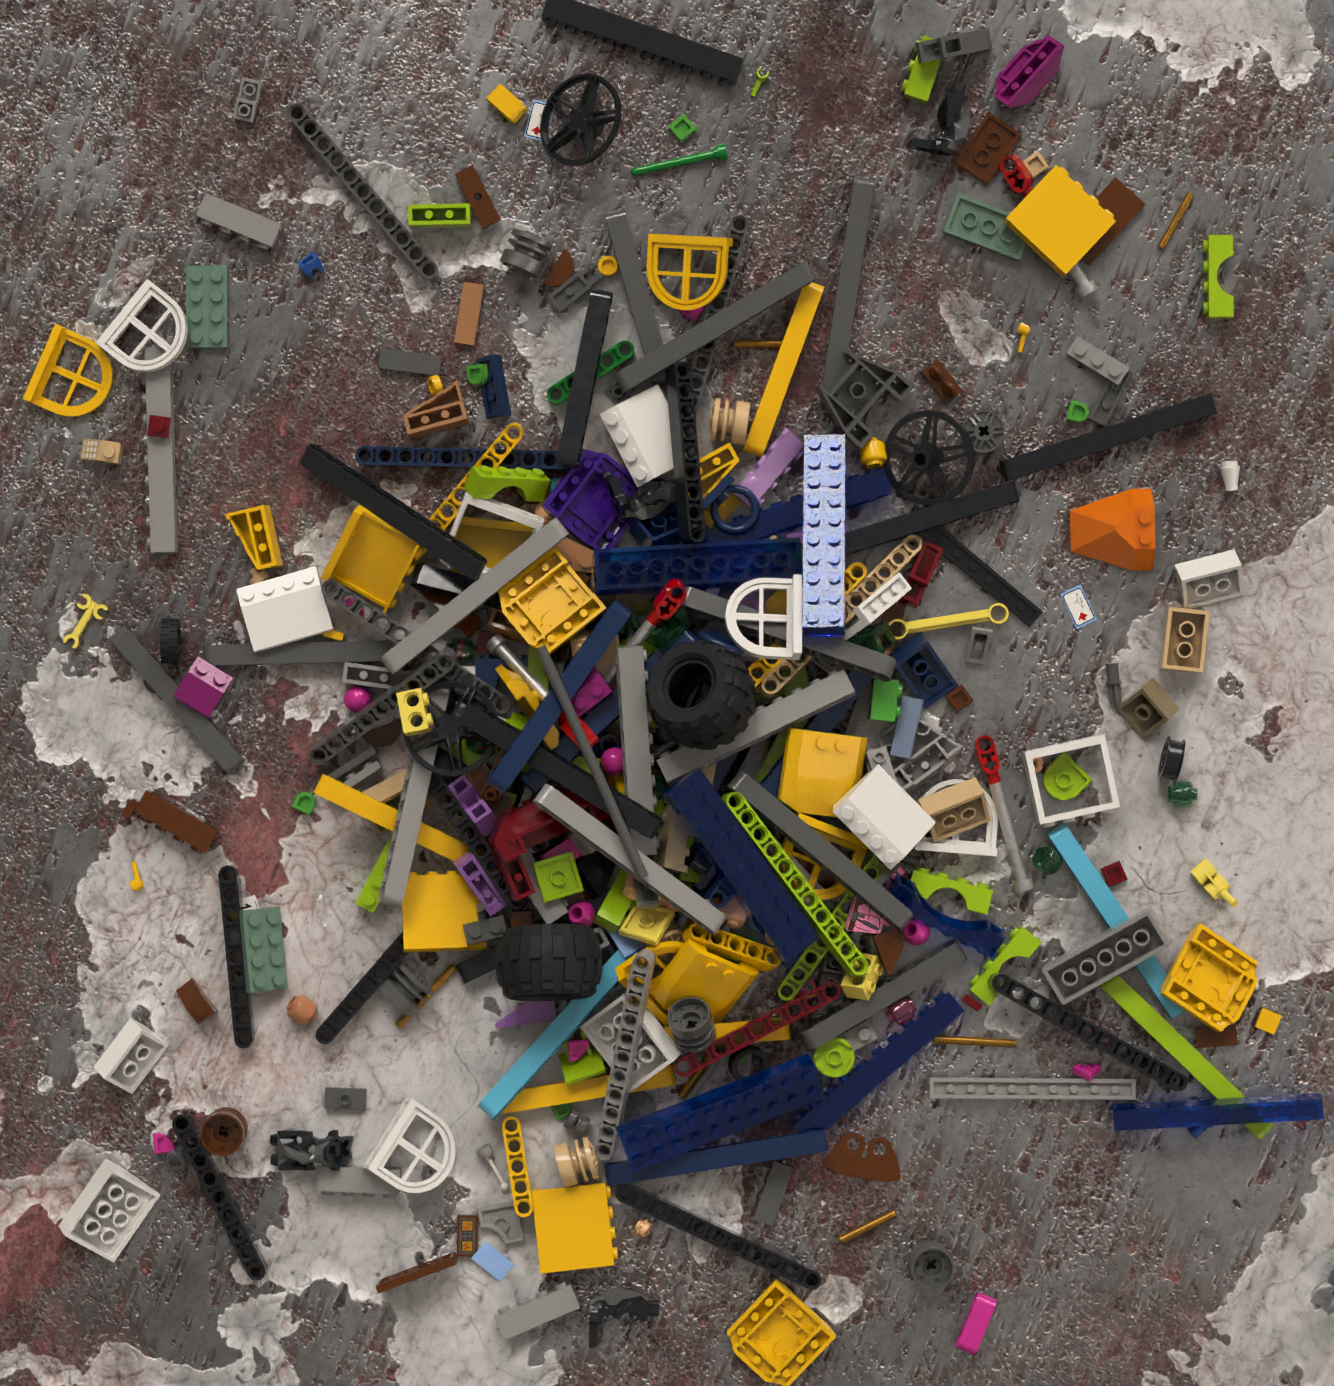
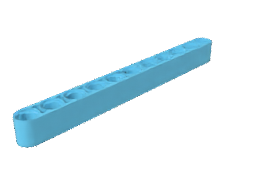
M1065 823L1046 834L1061 854V858L1109 929L1129 918ZM1154 955L1135 965L1171 1019L1185 1011L1160 994L1161 985L1167 974Z
M618 949L602 967L600 984L596 985L597 992L589 998L572 1000L481 1100L478 1107L492 1120L496 1119L619 984L615 968L641 951V949L627 957H624Z

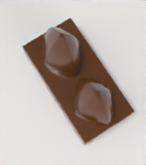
M938 359L921 372L946 405L963 392Z

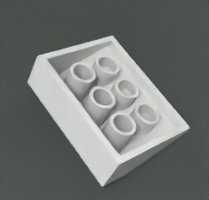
M659 384L600 414L637 487L646 482L654 481L674 470L668 401Z
M316 566L236 589L254 653L334 630L326 597L321 591L322 581Z
M879 764L833 805V813L890 870L914 848L936 823Z
M626 992L580 1026L610 1068L612 1066ZM633 996V999L636 1002H640L637 998ZM647 1008L645 1010L629 1093L682 1054L665 1029ZM629 1015L631 1020L636 1021L634 1016ZM625 1034L628 1039L632 1040L630 1035ZM621 1053L623 1057L628 1058L625 1053ZM618 1072L620 1076L625 1077L622 1072Z
M105 1158L59 1224V1228L64 1236L114 1263L160 1197V1193L124 1168Z

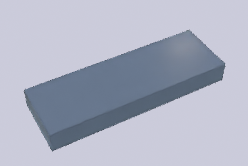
M903 696L890 751L891 757L911 760L924 703L922 699Z

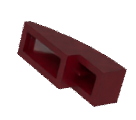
M924 541L906 579L912 589L898 601L916 609L944 550L943 548Z

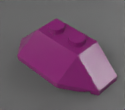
M1046 36L1042 40H1037L1023 46L997 76L995 99L1009 108L1031 103L1057 74L1064 49L1063 44L1051 36Z

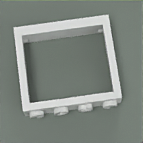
M465 491L449 534L454 537L456 536L468 504L532 527L533 530L530 537L542 528L544 518L495 499H474ZM440 559V562L447 565L448 568L454 569L451 565ZM485 566L480 577L487 573L491 568Z
M1105 734L1021 752L1037 824H1043V827H1050L1055 825V821L1063 820V823L1075 821L1077 816H1083V819L1095 816L1096 812L1103 811V814L1115 812L1114 808L1120 807ZM1099 744L1111 802L1045 816L1033 759Z

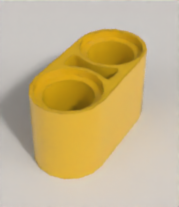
M500 83L486 98L512 124H515L528 110L518 98Z

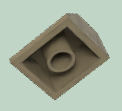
M1151 678L1116 707L1142 739L1168 721L1179 710V707L1154 678Z

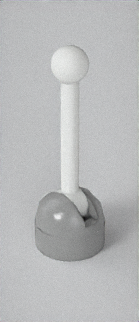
M490 1143L485 1144L477 1149L476 1153L481 1160L489 1162L501 1183V1189L506 1191L509 1185L504 1182L492 1161L494 1155L493 1148Z

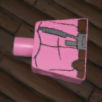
M853 895L844 927L846 930L880 934L882 925L893 928Z

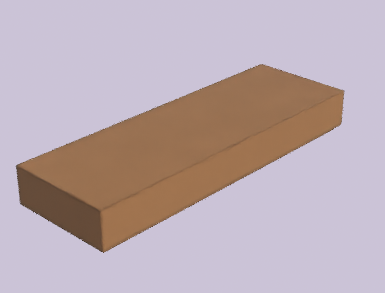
M463 282L454 343L475 346L484 285Z

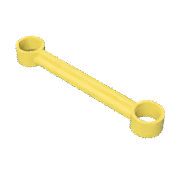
M996 603L988 609L907 622L901 619H894L887 624L886 633L891 639L899 640L910 633L987 621L993 624H1001L1007 620L1009 611L1004 604ZM1000 606L1003 608L1005 613L1002 620L995 621L991 617L990 612L993 607ZM895 621L902 623L904 626V632L899 637L893 636L890 632V625Z

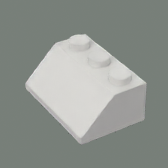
M1235 549L1175 564L1176 580L1183 607L1186 609L1244 595L1242 565Z
M130 1018L95 1064L94 1068L105 1080L133 1094L169 1044L145 1025Z

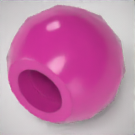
M362 685L350 687L346 690L343 697L345 706L354 713H357L372 702L370 691Z
M609 748L601 755V768L608 775L616 776L623 773L621 748Z
M579 900L571 904L567 917L571 924L591 926L596 917V911L590 902Z
M921 917L911 918L902 930L906 942L911 945L924 944L931 934L929 924Z

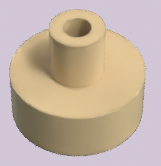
M256 567L249 570L253 578L248 582L250 585L266 581L270 576L266 570L259 573Z

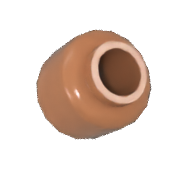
M304 995L294 996L286 1007L288 1017L302 1026L308 1022L310 1024L313 1023L318 1015L316 1013V1003Z

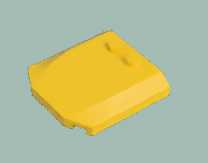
M556 547L552 548L498 590L502 612L506 619L529 646L536 649L546 645L550 655L607 610L595 593L591 592L569 566L568 561Z
M501 664L495 670L526 716L530 718L540 705L539 702L542 699L536 690L531 692L519 674L508 670ZM554 724L543 738L551 750L556 748L559 742V731Z
M788 727L778 800L798 813L837 817L833 813V805L862 778L867 738Z
M1199 923L1188 934L1161 985L1160 994L1216 1032H1221L1228 1025L1239 1020L1257 985L1255 970L1258 966V961Z
M688 939L650 987V994L663 1009L668 1011L671 1005L684 997L701 998L708 1004L713 1022L720 1023L759 972L758 968L742 961L738 965L707 952L705 945Z
M777 1279L727 1329V1335L733 1345L734 1353L764 1381L783 1386H790L836 1338V1334L831 1327L785 1284Z

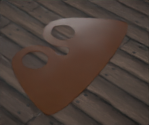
M857 1133L846 1134L833 1147L823 1163L831 1171L856 1178L890 1182L898 1181L901 1178L895 1152L891 1144L884 1138H875L870 1141L867 1149L869 1155L867 1158H864L861 1155L865 1149L863 1137ZM850 1138H857L860 1141V1147L855 1151L850 1150L847 1146ZM877 1142L883 1143L886 1147V1151L882 1155H876L873 1152V1146Z

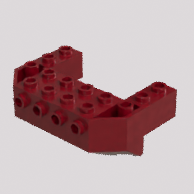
M559 785L560 789L558 791L619 836L608 813L564 786ZM533 797L522 801V806L515 808L513 805L504 809V814L498 816L488 841V846L511 901H518L536 893L520 855L526 853L528 848L569 831L568 828L539 808L533 802ZM603 855L604 860H610Z

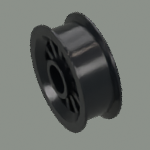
M1170 736L1166 738L1158 767V780L1166 778L1172 780L1174 784L1176 783L1183 763L1185 739L1180 742L1171 740Z

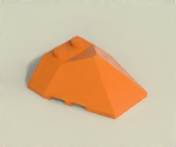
M1151 488L1129 489L1069 511L1070 552L1131 571L1153 570L1156 545L1155 507Z

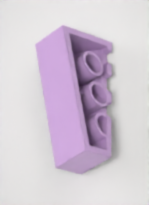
M785 428L782 435L774 441L767 453L761 457L753 470L748 473L739 485L751 490L757 497L760 506L765 500L762 496L768 490L771 493L777 486L778 482H776V479L780 475L784 477L791 469L789 466L790 462L793 459L797 461L804 453L802 450L804 444L789 429ZM733 493L751 509V504L744 495Z

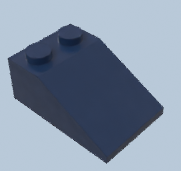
M670 503L658 515L648 519L639 520L630 517L629 532L649 558L668 552L681 542L677 503Z
M921 632L889 654V656L896 659L895 668L917 699L924 701L923 707L925 709L959 686Z

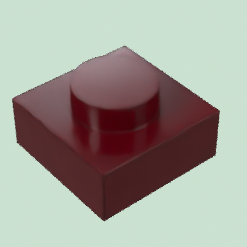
M150 415L147 435L169 439L171 418Z

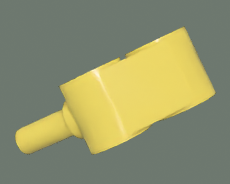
M1203 859L1190 871V874L1203 886L1204 890L1213 900L1216 901L1218 898H1223L1232 908L1238 905V901L1228 893L1231 886L1220 874H1216L1217 870L1207 859Z

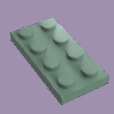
M957 193L943 233L1020 261L1026 243L1003 222L1010 212Z
M227 265L186 266V320L188 326L186 348H228Z
M280 907L239 911L247 993L287 989Z

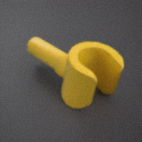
M1020 323L1016 331L1022 335L1017 351L1021 353L1030 331V327L1024 323Z
M133 861L131 865L135 879L129 883L133 891H138L144 887V883L138 874L136 861Z

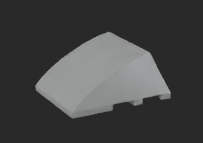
M921 718L911 760L890 756L897 722L877 736L880 746H886L897 783L907 793L918 789L950 765L964 748Z

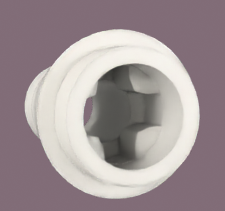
M1238 461L1221 462V467L1219 468L1225 484V490H1238L1240 470Z

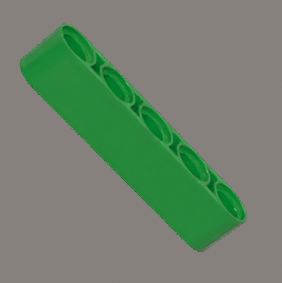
M621 341L601 354L596 381L633 358L634 346L631 342ZM628 346L631 352L629 355L623 356L619 352L620 348ZM605 357H611L614 363L610 367H605L602 364V360ZM574 372L547 390V398L551 404L560 405L569 399L571 389L568 387V382L573 379ZM559 390L562 393V397L559 400L551 399L552 391Z

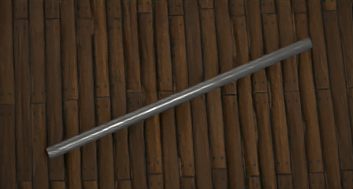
M546 645L536 648L539 658L638 879H642L648 876L645 866Z

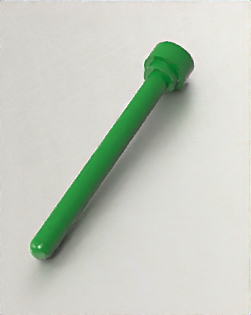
M725 143L717 145L711 151L635 167L631 169L630 173L633 176L713 158L716 160L720 159V161L727 160Z

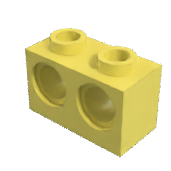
M421 688L396 693L404 734L412 736L431 732L430 726L433 725L432 714L427 711L426 705H430L428 694L424 693ZM418 697V704L413 707L409 706L410 699ZM421 717L423 719L422 724L414 727L413 720Z
M861 953L868 962L867 972L863 975L855 976L846 973L841 987L847 998L869 1001L871 994L875 991L878 978L883 973V965L877 955ZM855 961L853 964V969L855 971H858L859 969V963L857 961Z

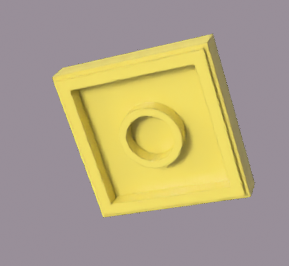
M636 902L619 929V933L622 936L657 946L675 917V913L673 910L660 906L658 908H637Z

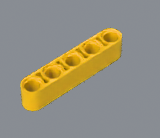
M694 922L682 933L684 942L691 939L705 945L707 952L738 963L742 961L763 972L771 971L782 961L781 953L778 950L721 929L718 930L716 935H713ZM711 937L714 938L716 944L712 942Z
M509 1116L503 1120L502 1130L514 1209L518 1216L527 1217L533 1211V1203L521 1125L516 1117ZM510 1119L517 1122V1128L512 1132L505 1128V1123ZM517 1140L520 1143V1149L517 1152L509 1150L508 1144L510 1141ZM514 1161H521L524 1166L521 1172H514L511 1165ZM519 1181L525 1182L527 1186L526 1191L523 1193H518L515 1190V1184ZM521 1202H527L530 1206L529 1211L525 1214L518 1211V1205Z

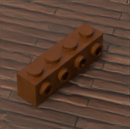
M151 790L145 791L134 812L138 813L137 818L146 823L150 820L156 824V829L163 833L168 831L174 834L173 839L182 844L186 841L191 844L190 848L199 854L202 851L205 853L209 851L220 832L218 829Z

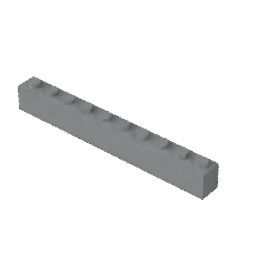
M144 347L145 352L141 353V360L146 361L158 358L166 351L162 347ZM171 363L160 370L142 373V384L146 385V393H143V406H146L147 413L143 414V424L147 426V432L150 415L171 418L169 439L144 434V446L148 447V455L144 457L145 467H148V475L145 476V486L149 488V496H146V508H149L150 516L146 518L147 529H150V537H147V548L151 549L153 554L178 553L173 365Z
M640 645L615 647L624 793L627 797L654 813V807H657L656 795H653L652 787H655V776L651 774V766H654L653 754H650L649 747L652 745L653 740L652 734L648 732V725H651V714L647 712L648 701L645 695V683H648V672L644 671V662H647V653ZM627 826L637 850L644 855L657 854L656 849H659L658 836L650 839Z
M839 669L828 673V677L823 680L818 678L809 683L810 686L804 689L801 687L794 689L790 692L791 695L786 698L781 696L774 699L772 704L764 707V705L757 707L754 715L750 716L749 725L743 733L740 732L734 738L735 740L728 745L721 744L718 745L717 749L712 750L691 749L680 745L678 750L672 753L667 751L659 756L660 759L656 761L668 785L682 780L855 696V690L845 670L839 671Z

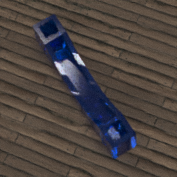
M899 874L896 875L887 889L890 894L914 914L912 919L916 918L922 921L927 927L935 928L943 935L957 939L962 945L970 946L982 955L993 957L1005 940L1004 929L988 920L963 921L940 913L925 901L916 883Z

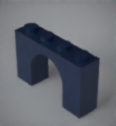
M480 655V659H475L476 676L496 690L500 676L495 668L501 664L508 670L511 668L502 659H492V655ZM521 655L519 660L528 668V655ZM550 680L548 683V691L552 688ZM482 688L480 690L488 698L490 697L491 691L489 688ZM476 699V704L484 709H488L485 704Z

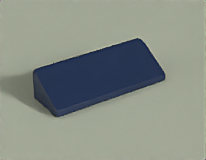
M489 355L476 359L477 364H487L488 368L487 381L481 385L486 418L493 419L511 415L501 355Z

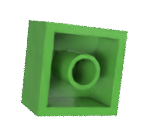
M872 679V698L868 720L895 722V718H899L900 706H897V698H901L902 685H899L898 680L884 682Z

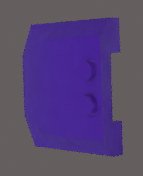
M583 450L578 469L569 468L541 507L553 519L557 517L565 529L588 548L597 552L598 555L606 557L629 527L630 517L620 520L609 500L610 495L602 472H612L614 476H617L621 489L629 497L638 487L631 474L608 454Z

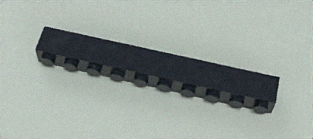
M547 0L542 13V19L545 20L547 25L556 27V25L563 26L564 30L570 33L581 32L588 39L595 40V38L603 40L604 44L612 47L616 44L621 46L622 50L634 53L636 51L642 53L641 56L646 59L653 60V58L661 60V63L670 67L673 64L680 66V70L692 73L694 71L700 73L699 76L708 80L715 78L719 80L720 84L729 87L731 84L736 85L744 62V58L575 0Z

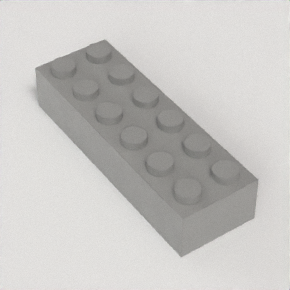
M1149 906L1045 964L1042 972L1061 1004L1065 1005L1169 947L1172 940L1152 907Z

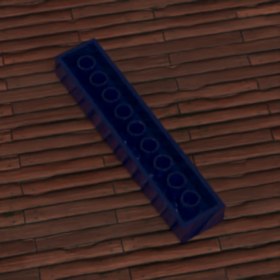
M845 434L804 435L803 636H845L847 445Z
M800 537L594 549L592 554L596 596L661 592L672 579H679L683 582L684 586L700 590L740 587L742 584L757 578L792 579L794 574L802 575V580L804 578ZM674 588L672 591H681V588Z
M700 768L693 769L661 793L781 962L788 963L820 938Z
M809 1053L619 1125L616 1127L630 1168L632 1172H636L818 1102L826 1097L815 1064Z

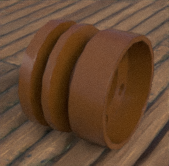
M222 1107L216 1109L208 1116L201 1127L200 1138L202 1145L208 1152L216 1156L233 1154L239 1149L247 1136L248 1125L246 1118L234 1108ZM223 1126L225 1128L229 1127L230 1130L228 1131V1134L226 1131H221Z

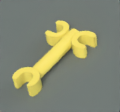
M87 594L82 595L87 599L86 605L77 603L80 609H86L85 613L72 634L66 635L63 639V642L67 643L70 638H73L75 643L72 648L74 649L78 648L80 644L79 637L92 615L94 614L95 618L103 620V617L98 614L99 609L109 610L106 605H99L92 601V598Z

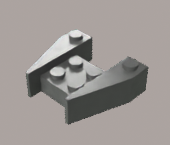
M844 351L843 354L852 361L828 390L819 384H815L814 387L841 435L855 447L862 449L874 435V432L860 420L884 391L895 401L902 402L915 386L901 373L851 351Z

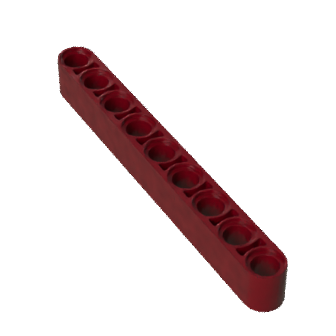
M827 981L714 1039L709 1047L699 1051L707 1053V1061L701 1063L696 1059L699 1052L687 1053L679 1057L675 1062V1072L679 1076L686 1077L836 1000L840 996V987L834 981ZM833 985L836 987L837 991L834 996L826 995L825 989L827 986ZM810 995L818 997V1003L814 1006L807 1004V998ZM792 1004H797L800 1007L797 1015H791L788 1012ZM773 1014H779L782 1018L781 1022L777 1025L770 1022V1017ZM756 1023H760L763 1026V1031L760 1034H754L751 1030L752 1026ZM736 1033H742L745 1036V1040L738 1044L733 1041V1036ZM719 1042H723L727 1046L723 1053L715 1051V1045ZM682 1061H686L690 1065L689 1070L686 1072H681L678 1069V1064Z

